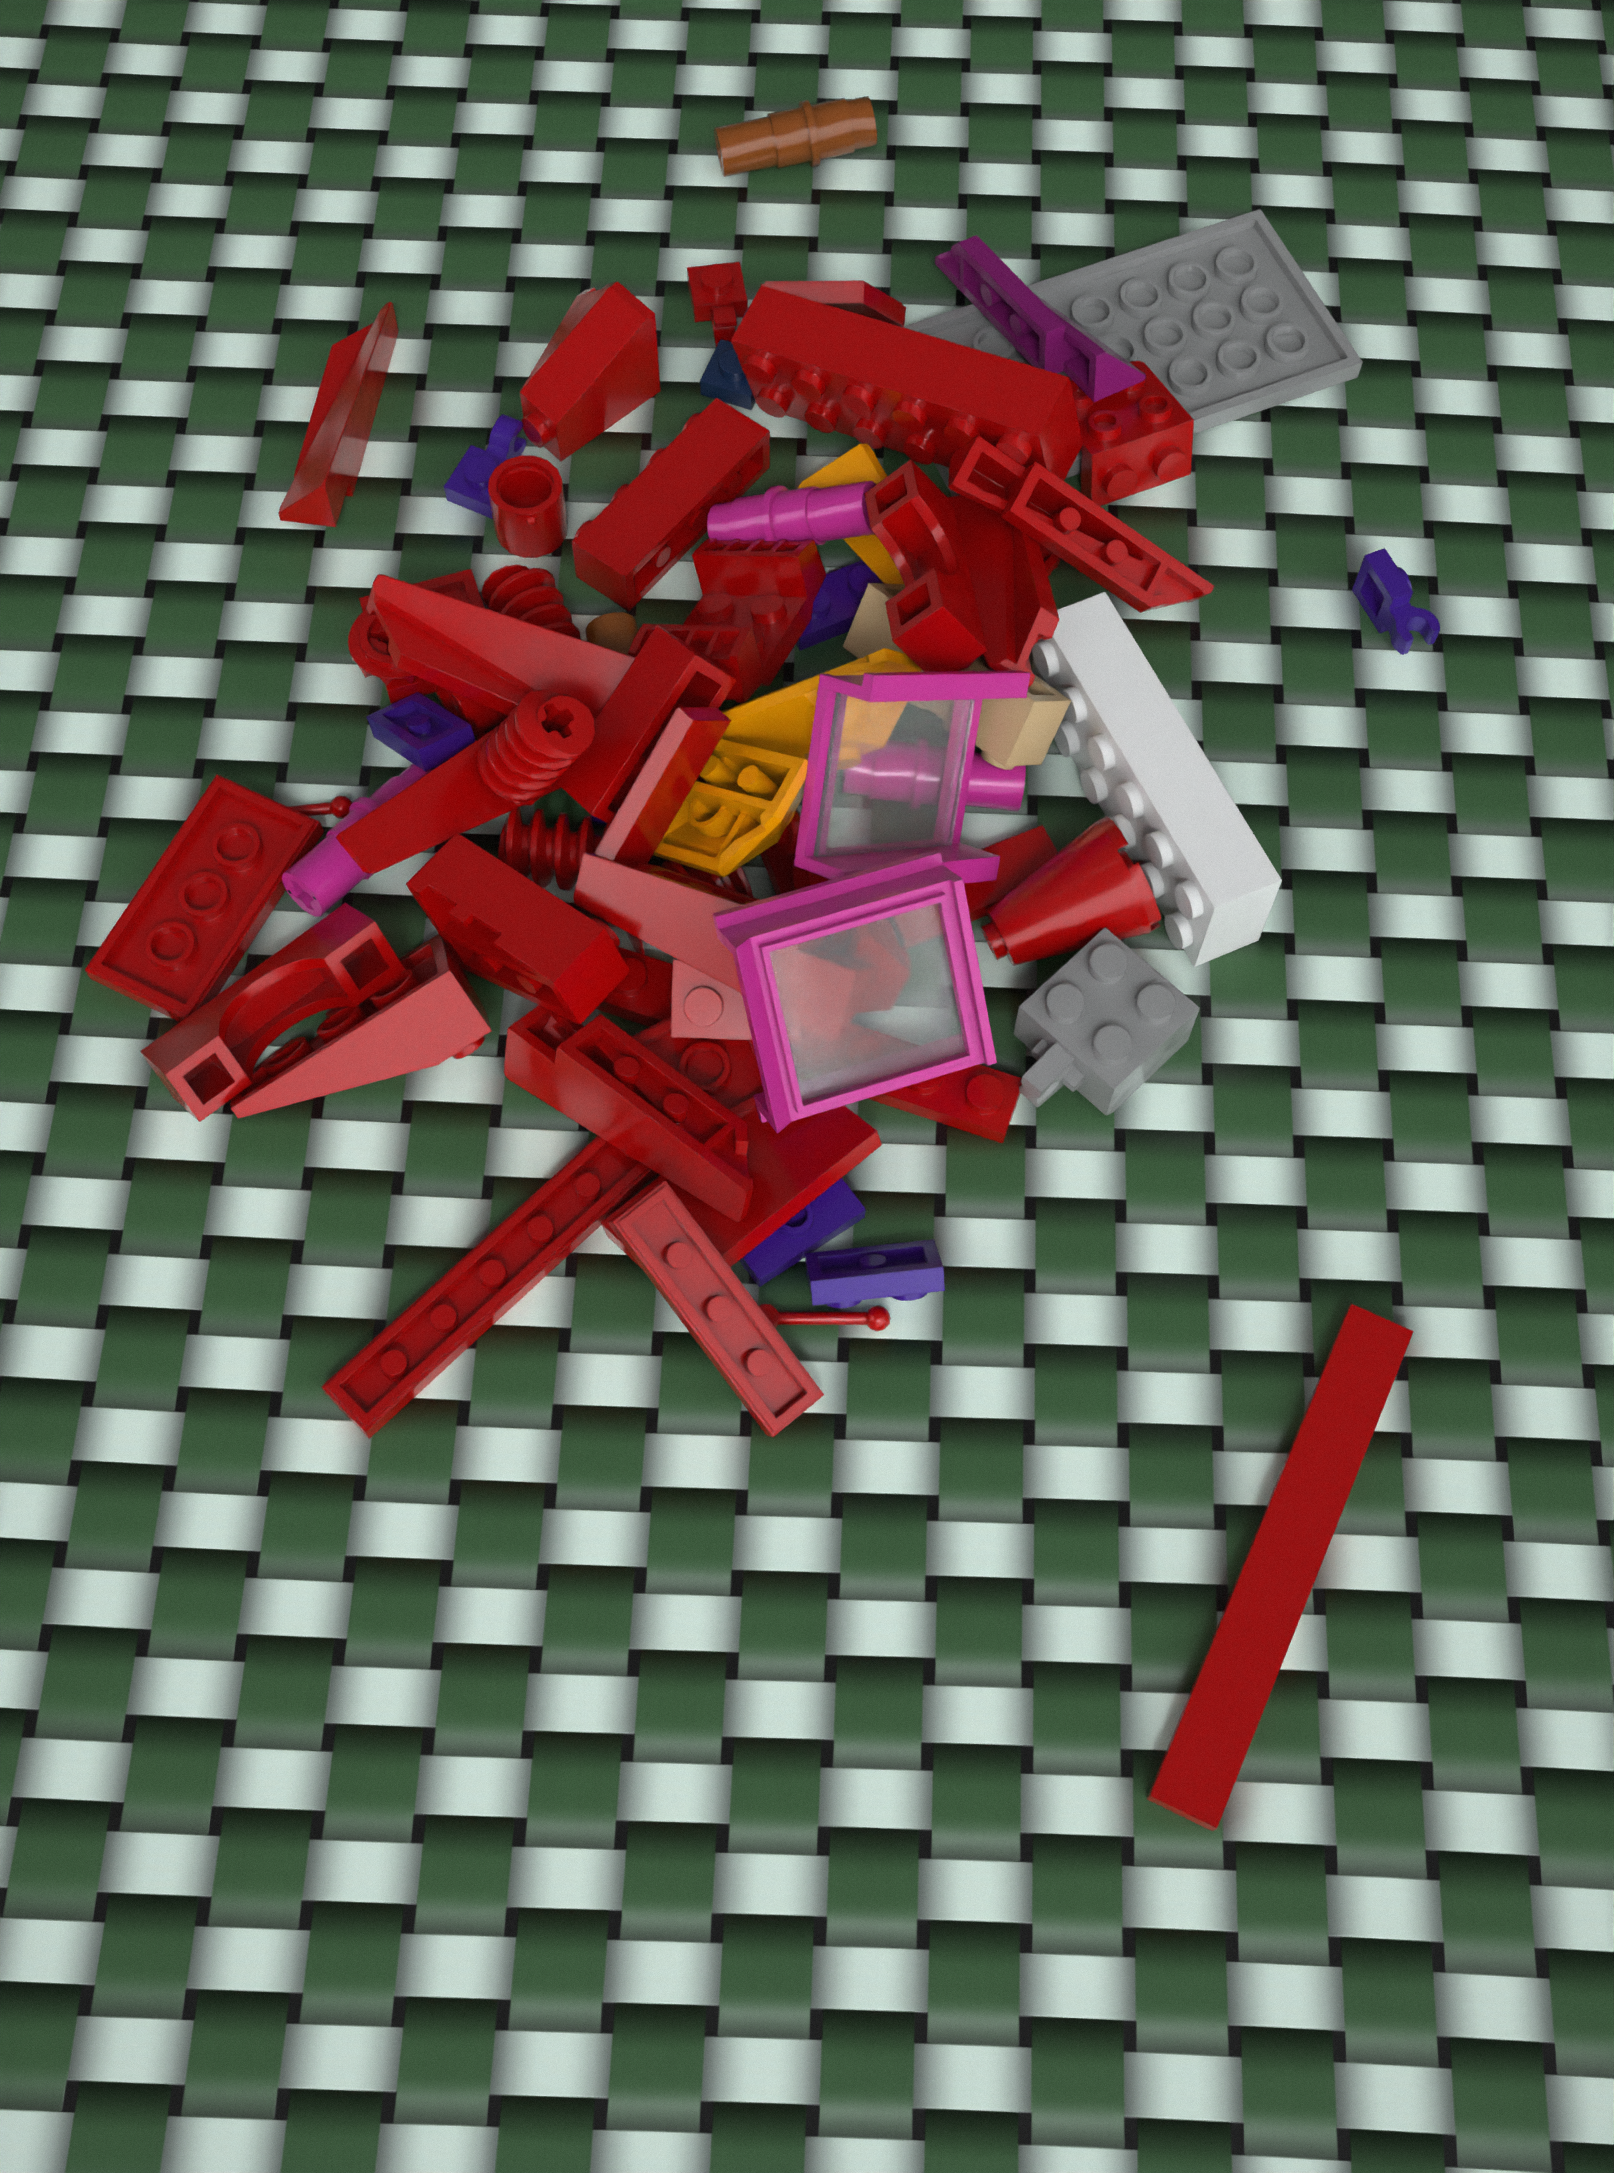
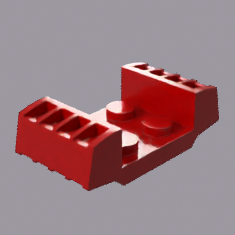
M717 538L707 539L692 554L703 594L683 625L643 624L633 639L628 655L636 657L656 625L698 649L733 676L737 681L725 700H736L737 703H745L759 686H770L812 619L813 602L826 577V572L814 540L788 541L787 539H782L780 541H764V539H757L756 541H741L740 539H734L732 541L717 540Z

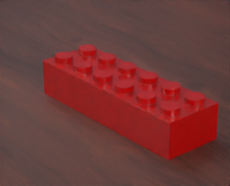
M763 285L759 288L731 339L756 404L765 413L777 418H782L786 415L805 421L811 427L823 433L836 431L855 437L862 444H868L874 449H879L882 446L905 453L910 459L920 464L929 465L933 462L950 468V460L954 452L979 435L1023 467L1027 468L1034 462H1037L1064 481L1083 445L1070 377Z

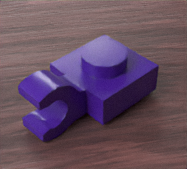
M502 414L492 428L486 451L470 445L444 485L447 501L493 519L488 494L489 478L494 469L502 462L516 456H521L524 452L527 442L525 439L517 436L523 427L522 421Z
M1385 548L1365 555L1352 591L1379 634L1388 631L1392 646L1402 655L1409 652L1414 640L1409 631L1419 632L1428 645L1435 643L1440 631L1439 621L1430 611L1416 608L1409 603L1413 591L1407 573L1401 567L1396 566Z

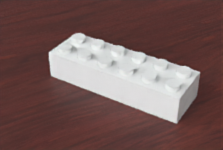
M1106 592L1058 609L1059 622L1052 638L1047 640L1040 638L1032 648V673L1071 700L1055 734V742L1062 755L1066 758L1071 756L1079 769L1081 785L1088 800L1092 804L1098 803L1105 816L1112 819L1124 835L1129 845L1119 849V851H1127L1134 864L1139 862L1156 903L1165 916V928L1170 941L1177 949L1185 950L1194 967L1259 941L1282 882L1279 874Z

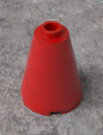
M1106 816L1094 822L986 910L990 923L982 926L981 930L996 960L1007 956L1011 964L1015 966L1081 950L1105 927L1120 940L1148 934L1161 927L1158 923L1161 921V915L1155 897L1139 862L1133 864L1124 850L1118 852L1119 849L1129 844L1112 819Z

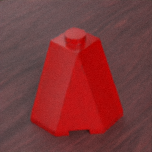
M618 281L607 284L597 291L595 288L584 290L576 296L520 390L523 418L521 419L523 422L522 428L528 439L536 447L542 448L544 446L562 462L661 391L655 313Z

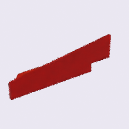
M538 1005L508 1027L504 1061V1074L508 1080L735 1222H740L747 1215L754 1185L753 1178H749L747 1161L749 1139L747 1123L602 1014L583 1026Z

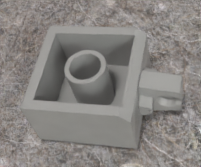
M1105 927L1019 1006L1013 1034L1032 1050L1031 1056L1037 1060L1022 1076V1085L1019 1087V1092L1038 1108L1065 1085L1072 1092L1075 1090L1080 1092L1107 1116L1124 1103L1188 1041L1200 1007Z

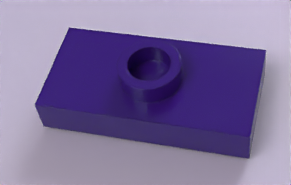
M841 1178L739 1261L758 1287H761L805 1258V1253L814 1252L865 1218L866 1209Z

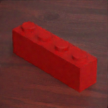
M715 398L701 413L692 415L684 425L682 432L665 449H658L651 456L646 468L630 484L622 485L613 495L610 504L594 520H588L580 526L572 541L576 577L625 610L630 611L708 531L707 519L710 508L714 504L733 502L736 498L742 497L770 468V431L718 398Z

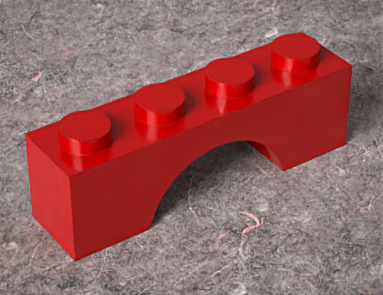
M910 459L864 493L871 530L891 556L905 585V589L885 602L892 641L924 672L961 671L968 668L979 656L988 650L953 503Z
M344 903L140 1052L173 1098L194 1118L201 1122L252 1084V1073L258 1058L280 1034L299 1021L318 1012L337 1007L358 1006L405 971V968L376 922L347 903Z

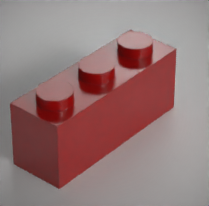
M656 625L594 721L595 735L590 747L571 764L556 783L591 815L611 824L676 708L717 707L719 709L737 680L698 649Z

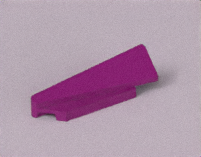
M977 235L956 243L951 247V250L935 257V265L1032 366L1054 373L1064 371L1093 402L1146 379L1144 372L1032 292Z

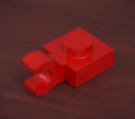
M740 262L687 267L688 288L695 323L711 321L715 347H717L720 339L731 342L735 333V326H737L736 318L743 317L748 309V300Z

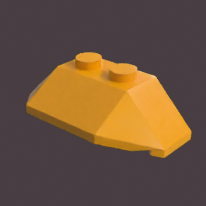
M883 648L863 658L820 674L834 676L864 675V673L921 672L922 669L905 653ZM820 674L721 711L731 720L721 739L803 758L808 761ZM845 695L835 769L856 765L860 762V754L882 747L905 701L867 702Z
M720 739L653 856L726 877L779 841L803 798L808 761L803 758Z

